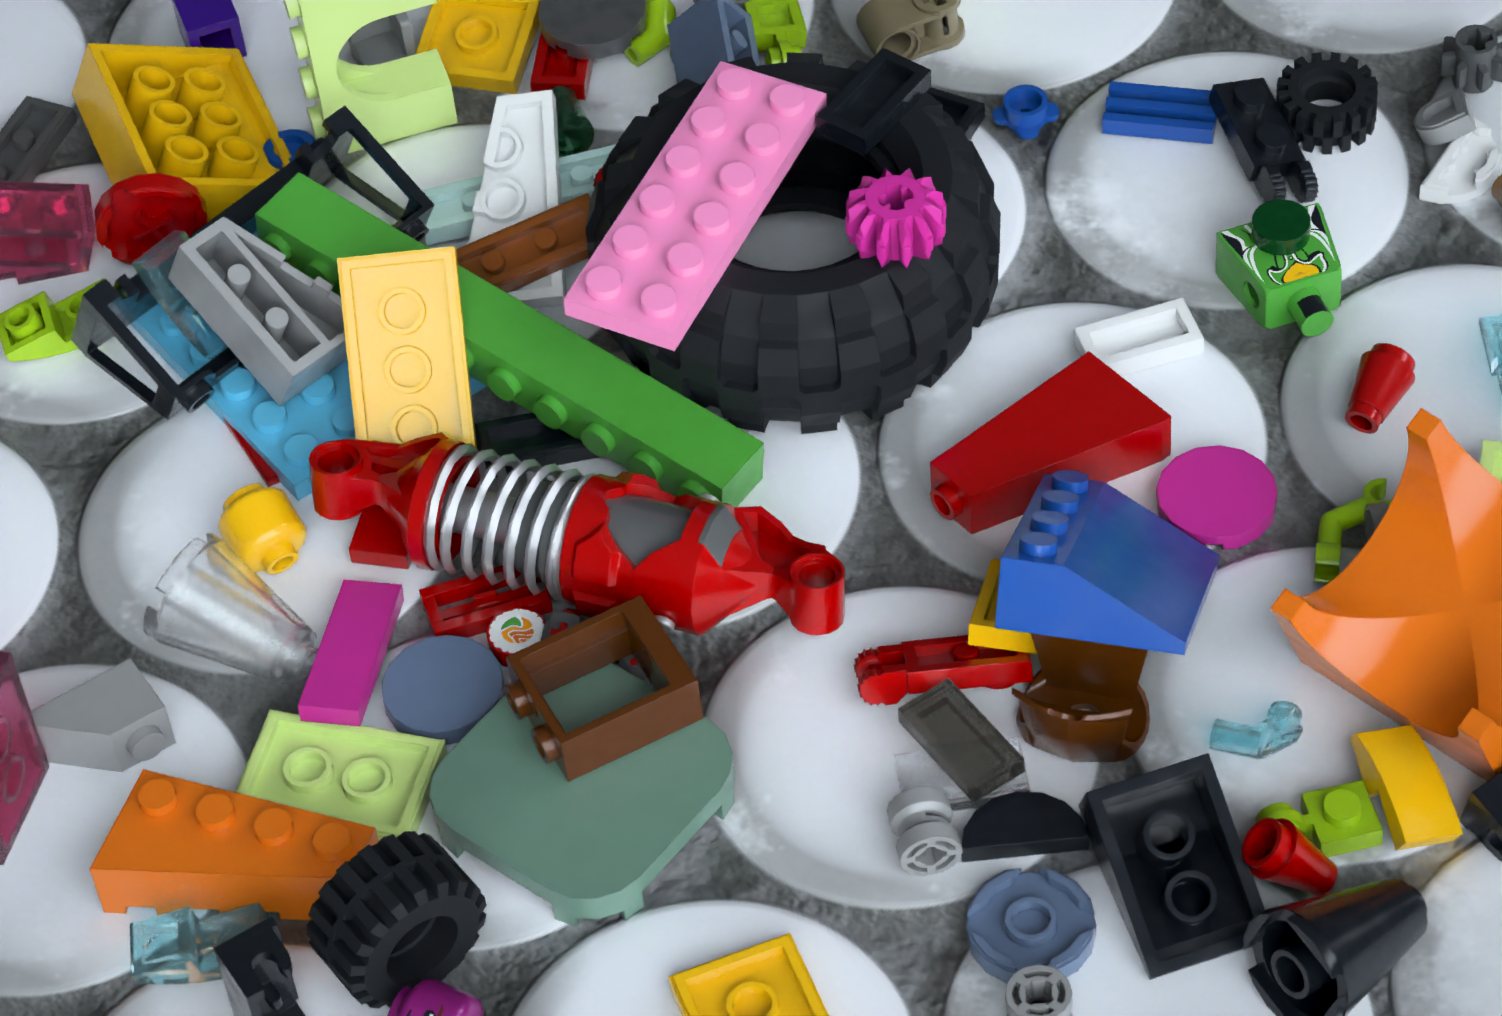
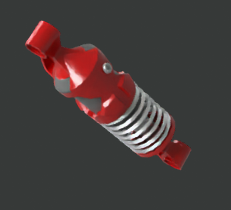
M442 432L419 437L403 444L356 439L328 441L315 447L309 456L315 511L321 517L329 520H346L359 515L367 507L376 504L380 505L398 529L410 560L418 568L431 571L436 570L437 572L446 570L450 575L458 573L463 569L470 580L484 573L491 585L505 579L512 590L526 584L533 595L547 588L554 600L560 599L562 602L575 605L580 614L589 618L641 595L666 633L678 630L700 636L708 633L729 615L769 598H773L786 612L792 626L808 635L819 636L829 634L837 630L844 621L845 569L842 562L828 552L826 546L807 542L793 536L781 521L761 506L733 507L732 504L720 502L716 497L705 493L698 496L689 494L674 496L662 491L661 486L655 479L631 471L621 472L616 477L603 474L596 475V473L583 476L577 468L563 472L556 464L542 467L535 459L521 462L514 454L500 457L493 449L479 452L472 444L449 439ZM484 461H491L493 464L486 470ZM511 465L514 469L507 475L505 466ZM532 470L535 474L528 480L526 471ZM497 474L498 492H490L488 488ZM553 475L556 479L549 481L547 476ZM518 479V497H511L509 493ZM482 539L481 561L476 568H473L472 557L479 540ZM500 544L504 545L502 561L504 575H502L501 571L494 573L493 561ZM514 568L520 573L518 578H515ZM536 577L540 578L542 582L536 583Z

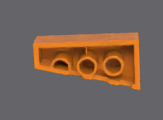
M143 769L89 870L104 913L127 914L128 907H154L157 915L183 916L184 909L219 910L221 917L246 918V913L261 911L278 912L280 919L311 920V917L308 915L311 906L319 899V891L326 881L331 880L337 873L336 870L345 861L348 862L356 856L358 851L369 844L372 846L378 843V837L375 827Z

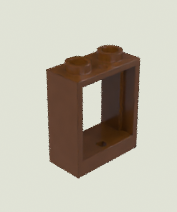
M641 595L506 657L511 683L504 685V692L508 703L519 720L525 717L529 718L534 726L531 729V735L540 756L546 764L555 760L568 782L703 719L698 680ZM632 654L656 692L566 733L542 695Z

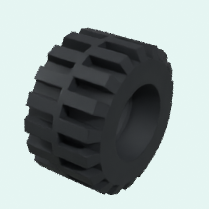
M405 831L398 837L394 834L383 837L378 843L372 846L369 844L358 851L357 855L348 862L345 861L336 870L337 873L331 880L326 881L319 891L320 897L312 904L308 914L311 920L306 925V935L310 938L309 944L359 1003H366L370 1008H381L384 1005L390 1008L394 999L404 987H414L418 982L428 978H434L442 982L454 968L460 965L466 958V953L475 945L480 936L477 932L485 923L486 914L483 910L487 904L478 886L432 836L426 833L418 835L415 831Z

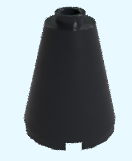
M1388 878L1267 909L1248 923L1243 937L1244 950L1253 946L1257 963L1256 966L1248 970L1252 982L1267 1007L1276 1016H1347L1425 933L1427 929V906L1423 896L1416 888L1398 878Z

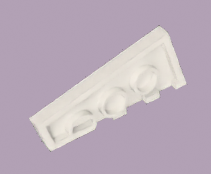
M552 90L497 96L483 158L485 166L480 191H476L472 209L474 214L469 242H465V245L562 204L556 98ZM565 268L510 291L508 294L532 308L564 305L563 299L567 294Z

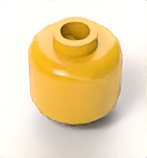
M256 483L242 487L227 498L223 504L224 512L220 516L218 530L243 570L254 573L266 570L268 574L274 575L289 569L297 562L299 558L297 552L305 543L307 529L282 489L271 486L264 487L263 484Z

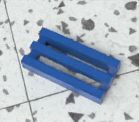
M1110 81L1109 97L1107 96L1105 112H1103L1102 134L1213 144L1217 117L1209 103L1211 90Z

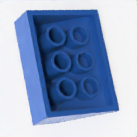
M1060 470L1052 475L1044 474L1001 556L995 628L1185 655L1218 569L1220 555L1106 482L1089 480L1087 474L1074 470Z

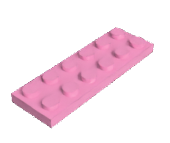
M720 61L564 297L565 315L675 351L817 126L816 116L827 106L826 93Z

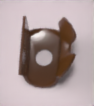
M1031 633L1041 669L1035 674L1033 682L1029 683L1024 693L1012 688L1011 692L1019 701L1016 721L1019 733L1024 741L1032 747L1071 762H1119L1135 754L1145 741L1150 723L1149 704L1144 690L1138 683L1148 650Z

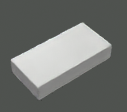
M1183 298L1074 328V345L1080 357L1090 351L1120 376L1204 353V337Z

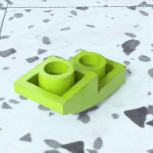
M104 278L55 304L42 291L0 313V339L4 354L8 360L15 362L47 358L79 349L72 342L71 337L82 296L104 280Z

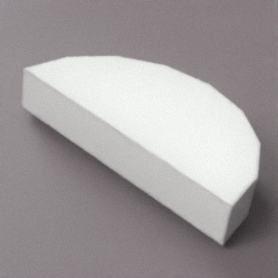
M1474 118L1477 130L1454 139L1449 143L1420 185L1419 200L1437 204L1463 203L1483 195L1493 185L1501 168L1502 151L1499 149L1498 143L1491 136V128L1487 124Z

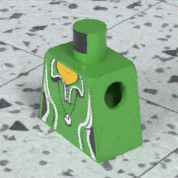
M1319 203L1304 206L1311 219L1310 238L1303 249L1293 254L1273 255L1259 249L1252 239V222L1216 232V274L1261 327L1273 329L1296 322L1301 332L1309 337L1320 335L1330 328L1334 320L1331 311L1340 305L1342 269Z

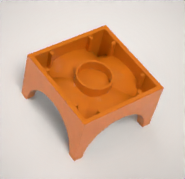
M1420 408L1406 427L1408 433V454L1399 486L1384 517L1368 542L1351 563L1327 585L1304 596H1297L1285 588L1270 609L1302 663L1400 726L1412 725L1422 740L1484 780L1489 781L1502 772V482L1477 463L1456 442L1441 419Z

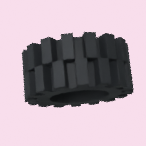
M1318 52L1311 53V62L1308 63L1302 56L1294 60V68L1287 65L1282 70V78L1278 77L1276 103L1297 144L1301 140L1303 141V151L1312 153L1316 145L1322 146V154H1332V146L1338 145L1341 153L1351 150V140L1360 146L1366 141V134H1372L1377 115L1378 82L1376 76L1371 77V69L1366 64L1358 69V59L1350 56L1344 63L1340 61L1341 53L1331 52L1330 60H1322V54ZM1328 99L1338 101L1342 104L1337 106L1324 107L1312 104L1310 102Z

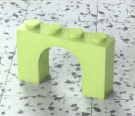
M283 0L289 19L297 17L298 25L290 27L289 31L298 60L306 58L307 66L298 68V73L306 99L314 98L315 100L314 106L306 108L315 139L320 137L326 138L328 131L322 126L323 121L344 105L379 144L458 123L451 82L437 48L376 65H356L338 58L345 42L357 30L368 23L437 3L436 0ZM353 138L348 153L364 148Z

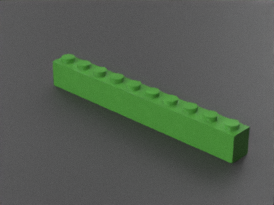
M300 172L255 214L257 235L260 240L286 255L285 262L315 280L319 276L334 285L331 291L339 296L341 294L337 258L430 249ZM458 265L469 375L488 386L500 399L513 401L534 413L546 426L552 429H561L574 438L582 440L585 447L599 457H608L631 472L655 479L662 490L674 496L684 494L698 496L705 493L716 497L720 502L738 507L763 479L764 442Z

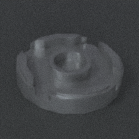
M541 0L538 16L540 31L549 46L556 50L557 45L559 48L567 50V55L570 57L602 59L621 53L631 46V39L638 32L640 36L646 28V1Z

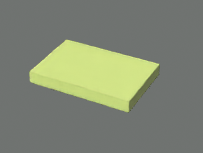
M270 709L235 792L375 827L378 841L392 834L398 837L405 831H415L417 833L430 801L429 793L432 775L443 758L448 754L445 740L367 726L300 721L299 714Z

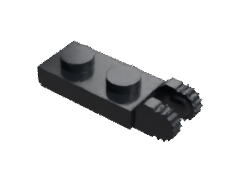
M1264 77L1213 84L1209 95V103L1248 181H1253L1261 198L1263 197V202L1285 199L1287 197L1286 183H1284V178L1282 177L1286 178L1298 201L1301 203L1315 201V198L1318 197L1317 192H1319L1316 173H1313L1310 162L1305 159Z

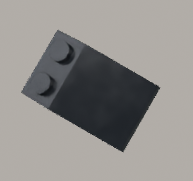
M1209 753L1085 793L1078 805L1101 871L1149 980L1244 949L1243 937L1248 923L1264 912L1265 909L1250 867L1243 859L1242 845Z

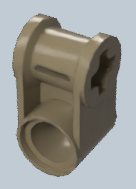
M870 0L860 9L856 19V24L874 56L882 48H885L912 61L937 51L951 49L958 45L965 35L963 19L957 12L961 0H934V2L930 0ZM943 26L948 27L947 34H944Z

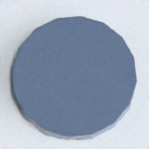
M454 635L425 638L404 648L388 665L381 683L386 715L398 732L440 740L445 739L446 745L459 743L501 700L504 694V678L501 664L492 651L471 638Z
M1038 867V873H1022L1021 868L1003 871L989 879L970 900L967 912L966 936L971 955L986 973L1006 984L1014 973L1024 967L1036 964L1051 966L1068 977L1079 971L1091 955L1096 936V921L1091 898L1075 880L1053 869Z

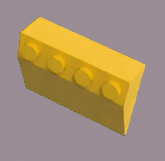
M87 43L72 96L112 186L119 181L139 174L162 173L180 177L198 189L205 200L207 222H209L279 171V169L268 162L263 150L267 140L271 139L274 153L280 157L283 163L282 167L290 163L288 158H291V155L283 138H280L278 135L279 130L239 49Z

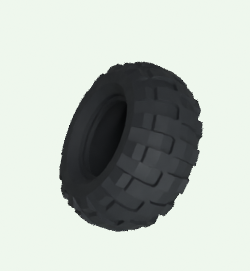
M788 52L786 63L756 66L751 56L727 62L824 92L827 96V105L867 64L866 62L856 60L849 68L825 65L821 53ZM687 78L683 79L659 94L658 103L651 107L648 117L635 116L621 135L604 164L602 181L597 182L589 201L586 223L588 259L591 258L706 82L698 84ZM927 92L866 156L818 134L816 126L760 216L778 212L808 211L827 214L845 220L846 201L849 198V191L858 189L863 176L879 179L884 168L892 175H901L910 168L915 180L931 177L933 186L936 188V191L943 193V200L946 202V234L943 237L942 244L933 247L934 249L931 251L929 260L913 256L907 268L899 260H891L881 268L876 256L861 259L858 251L846 259L824 267L800 271H779L755 267L733 258L675 351L611 330L608 331L631 363L637 366L640 371L704 408L710 405L719 408L723 417L729 419V423L738 428L765 433L769 420L801 422V434L837 430V423L840 422L841 415L860 410L871 420L877 419L903 407L904 400L911 397L917 384L931 388L963 354L972 339V327L979 328L989 312L998 285L1001 213L994 201V182L972 140L968 141L962 127L956 126L952 117L943 110L942 104Z

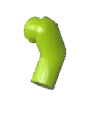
M645 0L647 10L646 28L641 36L638 34L631 39V46L624 50L628 60L635 66H641L670 45L667 25L677 18L676 8L670 0Z

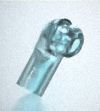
M1276 701L1272 703L1268 710V719L1254 726L1216 718L1211 732L1209 747L1212 750L1248 758L1266 759L1298 741L1303 731V727L1299 724L1302 719V711L1292 702Z

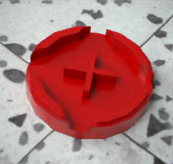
M162 173L139 174L115 183L101 195L94 210L96 236L102 248L105 246L111 250L112 257L120 262L140 267H147L207 223L206 203L198 189L180 177Z

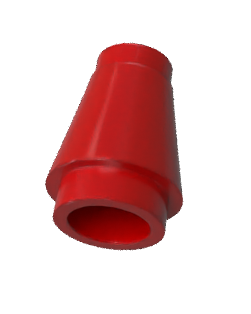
M1377 343L1370 351L1361 355L1348 410L1345 414V420L1352 428L1368 434L1377 432L1380 424L1384 422L1415 382L1413 371L1416 365L1409 353L1392 344Z
M1273 818L1262 819L1251 827L1244 839L1242 856L1249 865L1252 874L1257 878L1310 893L1314 896L1326 894L1335 884L1338 874L1336 864L1329 860L1290 820L1283 818L1276 820Z

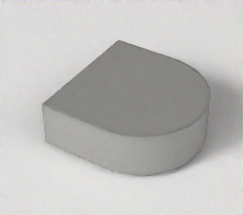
M1462 88L1455 89L1425 104L1417 112L1413 121L1422 142L1431 146L1445 144L1477 130L1470 102Z

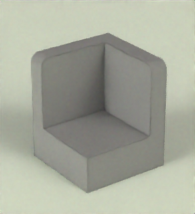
M406 12L370 22L357 30L348 39L351 54L357 65L386 63L415 55L416 53L412 25Z

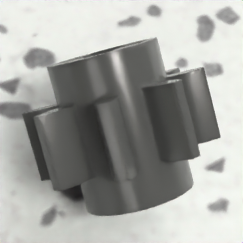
M1468 25L1461 28L1455 38L1449 36L1444 38L1440 75L1452 76L1455 89L1462 88L1465 93L1477 94L1487 91L1494 81L1502 82V42L1497 43L1498 38L1494 30L1483 25Z

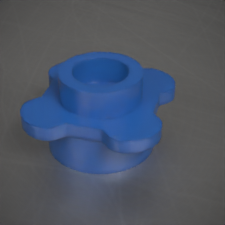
M1019 85L1011 88L1004 95L1003 106H998L993 110L994 123L1010 127L1021 139L1037 137L1042 126L1047 122L1056 121L1059 117L1058 106L1055 103H1048L1046 93L1041 88L1033 85Z

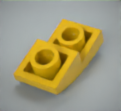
M1412 725L1355 733L1350 737L1361 777L1369 796H1380L1395 851L1453 842L1463 835L1457 812L1443 777L1430 751Z

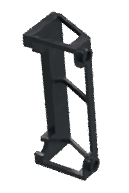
M345 105L323 121L322 126L328 131L325 139L320 137L311 145L307 142L301 145L292 162L129 279L123 274L116 279L114 287L105 278L83 294L71 337L72 342L88 359L167 420L183 408L188 413L197 410L214 394L213 386L243 364L228 347L180 384H177L127 328L129 324L177 290L175 285L168 279V275L178 247L223 216L249 233L254 234L257 231L255 214L298 172L320 185L330 177H336L397 220L392 226L418 242L428 233L429 229L426 223L434 208V203ZM353 138L357 140L408 197L409 201L405 209L343 166ZM115 336L158 385L156 393L105 355L98 347Z

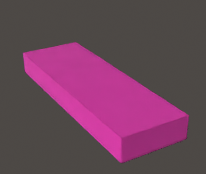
M343 580L298 703L300 721L361 726L404 602L401 584Z

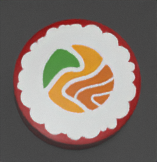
M525 607L509 608L494 616L488 624L486 636L489 649L499 663L508 667L507 656L541 641L542 631L546 622L545 619L535 610Z

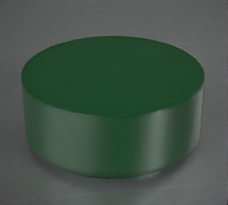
M1276 199L1265 202L1255 210L1252 216L1253 242L1259 249L1269 254L1289 255L1303 249L1309 241L1310 215L1302 205L1291 200Z

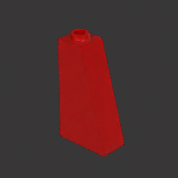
M1088 351L930 462V499L942 517L947 520L954 519L970 534H975L1023 515L1044 474L1052 475L1060 470H1074L1087 474L1089 480L1109 482L1163 461L1171 455V415Z

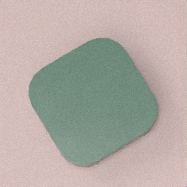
M611 663L542 696L564 731L568 733L654 693L656 690L650 684ZM504 695L443 758L432 775L429 793L433 815L441 835L442 844L458 858L464 851H467L552 904L556 920L577 927L579 918L601 919L622 912L623 918L627 920L645 906L642 891L713 814L723 820L735 802L733 793L735 766L733 751L726 734L710 719L703 716V719L568 782L555 760L548 764L544 762L531 735V729L534 726L528 717L519 720L515 716L506 695Z

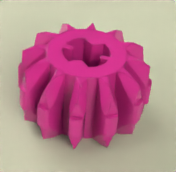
M884 168L879 179L863 176L858 189L849 191V198L846 201L845 232L849 237V243L856 244V249H858L861 259L876 256L881 268L891 260H899L907 268L913 256L929 260L931 251L934 249L933 247L941 245L946 234V202L943 200V193L936 191L931 177L915 180L910 168L901 175H892Z

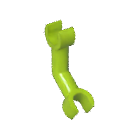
M1379 478L1368 482L1363 489L1362 497L1332 509L1321 516L1316 544L1314 582L1329 583L1339 575L1343 531L1364 522L1366 504L1385 502L1390 506L1392 499L1379 501L1386 496L1387 479Z

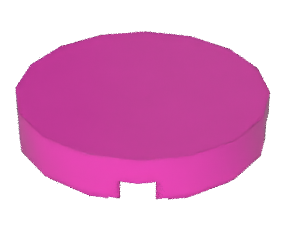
M1221 445L1198 447L1175 457L1162 471L1156 488L1157 509L1160 518L1204 546L1206 544H1222V550L1237 549L1257 540L1272 525L1278 498L1274 475L1262 460L1242 449Z

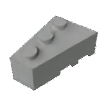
M223 216L178 247L168 279L278 405L281 406L347 360L341 296L331 291L334 285L319 276L315 280L285 262L286 255Z

